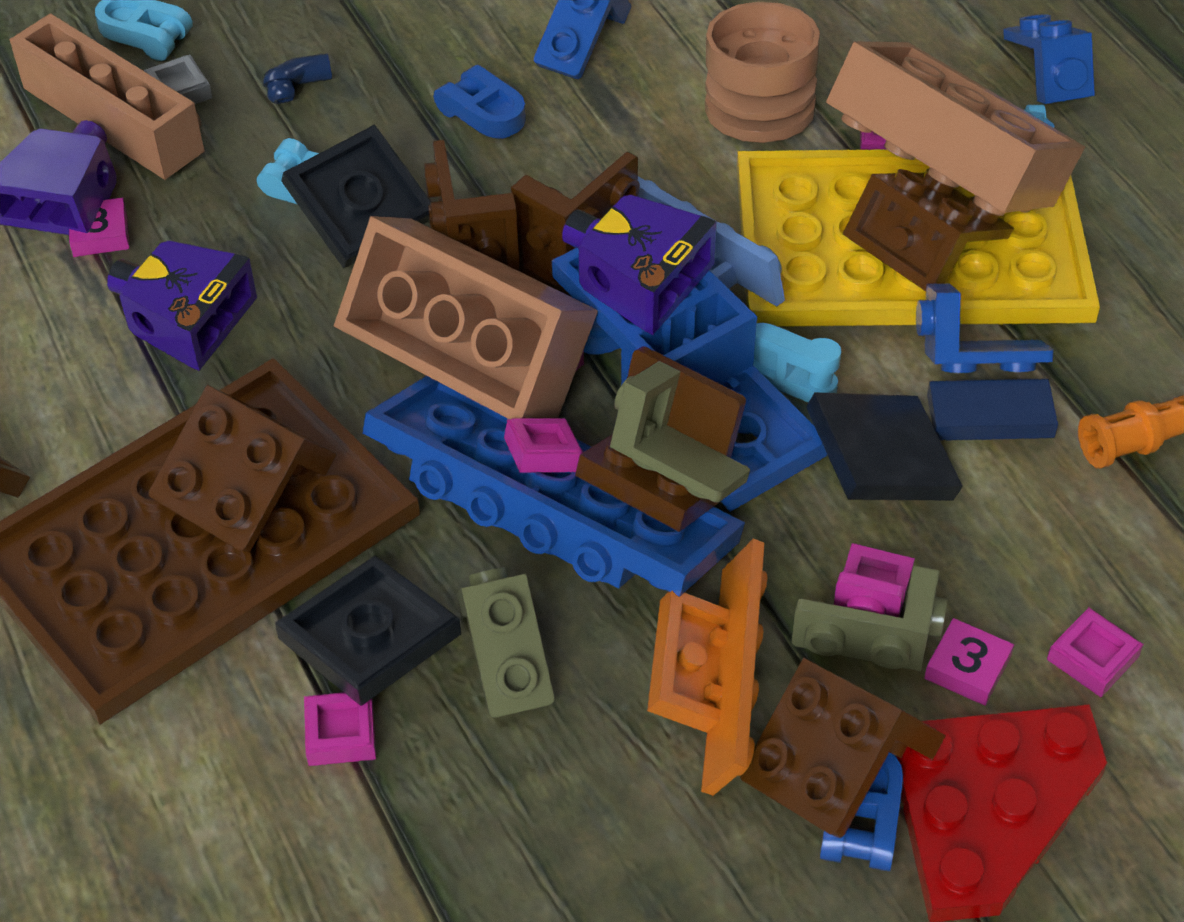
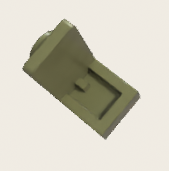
M658 361L639 374L628 377L619 388L615 398L614 406L618 410L610 444L611 448L632 458L638 466L656 471L683 485L692 495L709 499L713 502L722 501L747 482L750 472L747 466L667 425L681 371Z
M913 565L904 618L799 599L794 616L792 644L823 656L841 655L872 661L884 668H907L921 671L928 635L941 637L948 599L935 596L939 570Z
M506 567L469 575L470 586L461 588L456 595L461 618H467L489 715L496 718L551 705L554 702V694L526 574L508 577Z

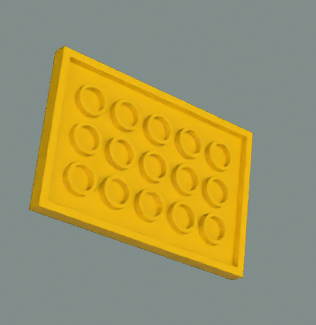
M887 149L738 151L737 180L741 235L759 246L763 245L771 249L778 257L782 267L781 280L785 301L777 307L745 288L747 307L757 316V323L764 322L778 327L916 325L918 300H926V291L843 235V231L872 174L897 173L899 169L908 170L913 173H923L930 167L916 158L914 160L905 159ZM1071 175L1054 207L1031 209L1029 212H1007L1003 216H999V218L1014 227L1009 239L967 242L946 283H950L961 293L960 324L1096 323L1100 304ZM960 185L955 188L968 198L975 197L973 193Z

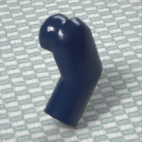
M328 53L293 58L268 70L263 78V86L267 88L268 99L275 104L287 103L295 97L293 85L331 80L332 72Z

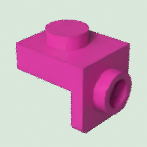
M852 543L844 571L840 572L838 577L834 605L900 617L915 558Z

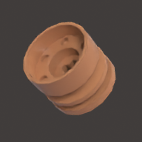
M752 2L738 4L726 9L709 23L706 34V67L708 74L705 82V90L707 92L705 112L710 124L727 136L741 141L759 143L786 140L803 132L813 121L816 105L817 78L815 75L819 57L820 31L811 17L800 9L782 3Z

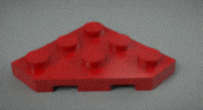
M1090 704L922 721L946 735L934 759L932 760L910 747H907L902 758L897 757L902 766L903 772L901 802L929 922L1000 916L1015 896L1018 886L1035 864L1038 865L1066 827L1070 816L1086 795L1089 796L1102 778L1107 765Z

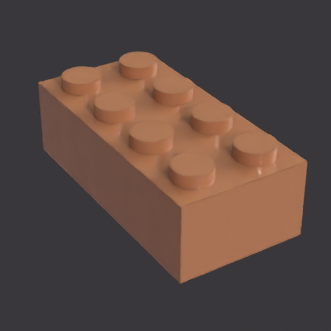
M854 41L826 103L844 113L841 120L848 126L865 133L873 131L886 139L884 147L887 150L905 159H918L930 167L928 174L933 179L950 187H959L960 185L975 195L973 202L978 207L999 216H1003L1007 212H1029L1031 209L1054 207L1085 149L1084 145L909 42Z
M370 216L334 327L508 419L558 418L598 310L413 219Z

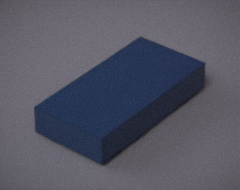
M1049 379L929 381L927 398L931 423L940 441L1055 438L1058 421Z

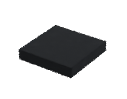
M375 124L288 169L282 175L281 182L343 269L355 263L370 216L410 218L423 225L430 221L428 205L431 202Z
M814 392L806 406L807 411L848 500L954 501L963 485L918 396Z
M376 555L275 622L279 640L360 706L462 634L460 618Z

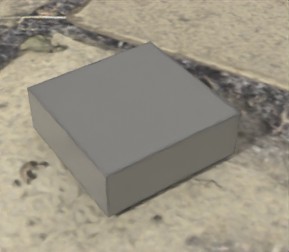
M186 55L144 70V72L195 104L212 98L210 84L191 55Z

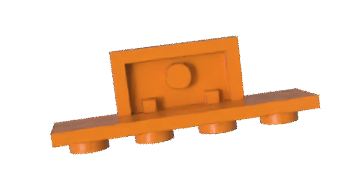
M754 538L722 569L719 606L685 592L679 597L673 591H668L660 600L647 711L707 733L701 792L712 796L736 776H741L745 773L752 761L755 748L754 739L749 735L751 711L759 693V683L754 679L756 654L763 639V626L758 623L759 608L768 577L766 571L763 570L765 543Z

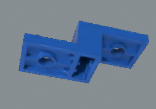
M578 248L552 260V277L572 298L598 310L594 321L621 348V385L627 379L633 352L642 346H646L745 397L746 404L738 432L742 434L752 433L757 439L750 443L735 442L731 458L747 466L750 472L745 484L720 501L730 512L827 456L815 426L753 365L757 316L710 270L655 334L651 335L582 288L579 283Z

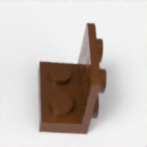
M444 140L433 141L435 162L424 163L428 198L438 197V202H430V205H428L431 229L519 271L517 216L513 193L455 200Z
M626 152L572 199L564 196L557 189L548 187L528 175L523 176L511 186L517 216L519 271L570 296L552 277V260L575 249V247L565 243L562 239L565 223L569 216L577 209L602 219L623 196L634 195L638 197L640 183L638 182V157L630 152Z
M930 168L923 173H913L908 170L899 169L897 173L872 174L843 231V235L924 291H926V284L946 283L967 242L1009 239L1014 230V227L999 218V215L989 213L978 207L973 202L974 197L968 198L957 191L956 187L947 186L933 179L928 174Z
M646 346L635 350L632 355L627 378L639 374L658 361L681 371L667 425L731 458L746 404L745 397ZM613 434L579 456L575 476L678 532L719 503L694 496L683 485L656 471L638 466L632 458L610 447Z
M207 385L152 484L149 496L234 548L243 552H249L292 474L299 476L302 468L306 467L326 476L337 454L244 401Z
M803 658L754 748L753 758L748 769L740 778L745 783L828 834L842 838L889 752L902 758L907 747H910L933 760L946 735L896 706Z

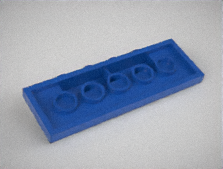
M428 376L420 379L365 414L362 434L386 445L394 453L413 459L409 480L416 484L422 495L432 500L442 499L455 503L466 509L470 518L480 526L488 527L492 525L507 530L518 536L523 546L532 553H546L557 556L572 564L576 573L588 582L601 581L619 589L636 574L646 579L652 586L669 592L673 591L680 597L740 542L745 522L715 507L678 532L575 476L576 472L520 473L504 439L508 418ZM577 440L582 452L591 448V446Z

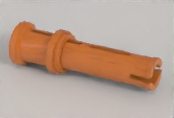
M1184 395L1156 404L1141 400L1133 401L1125 406L1124 411L1101 417L1099 414L1084 416L1080 419L1078 425V438L1084 456L1092 466L1102 469L1112 465L1115 458L1133 452H1138L1142 455L1156 452L1165 440L1184 434Z

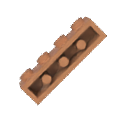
M48 14L9 39L25 90L78 124L84 120L98 124L105 131L108 144L162 179L166 180L205 152L200 132L201 120L193 101L53 14Z

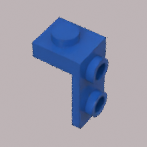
M558 0L535 53L534 62L541 68L574 79H580L606 19L624 24L632 7L628 0Z
M1046 14L1021 17L1019 19L1020 26L1003 29L1004 40L1034 49L1038 102L1049 104L1095 96L1092 32L1072 27V21L1070 20L1051 21V15Z
M950 283L926 284V300H918L916 306V329L918 336H925V354L934 364H941L942 371L949 373H971L977 371V364L1000 363V369L1003 371L1030 372L1036 370V363L1053 362L1054 349L1042 340L959 341L961 293Z

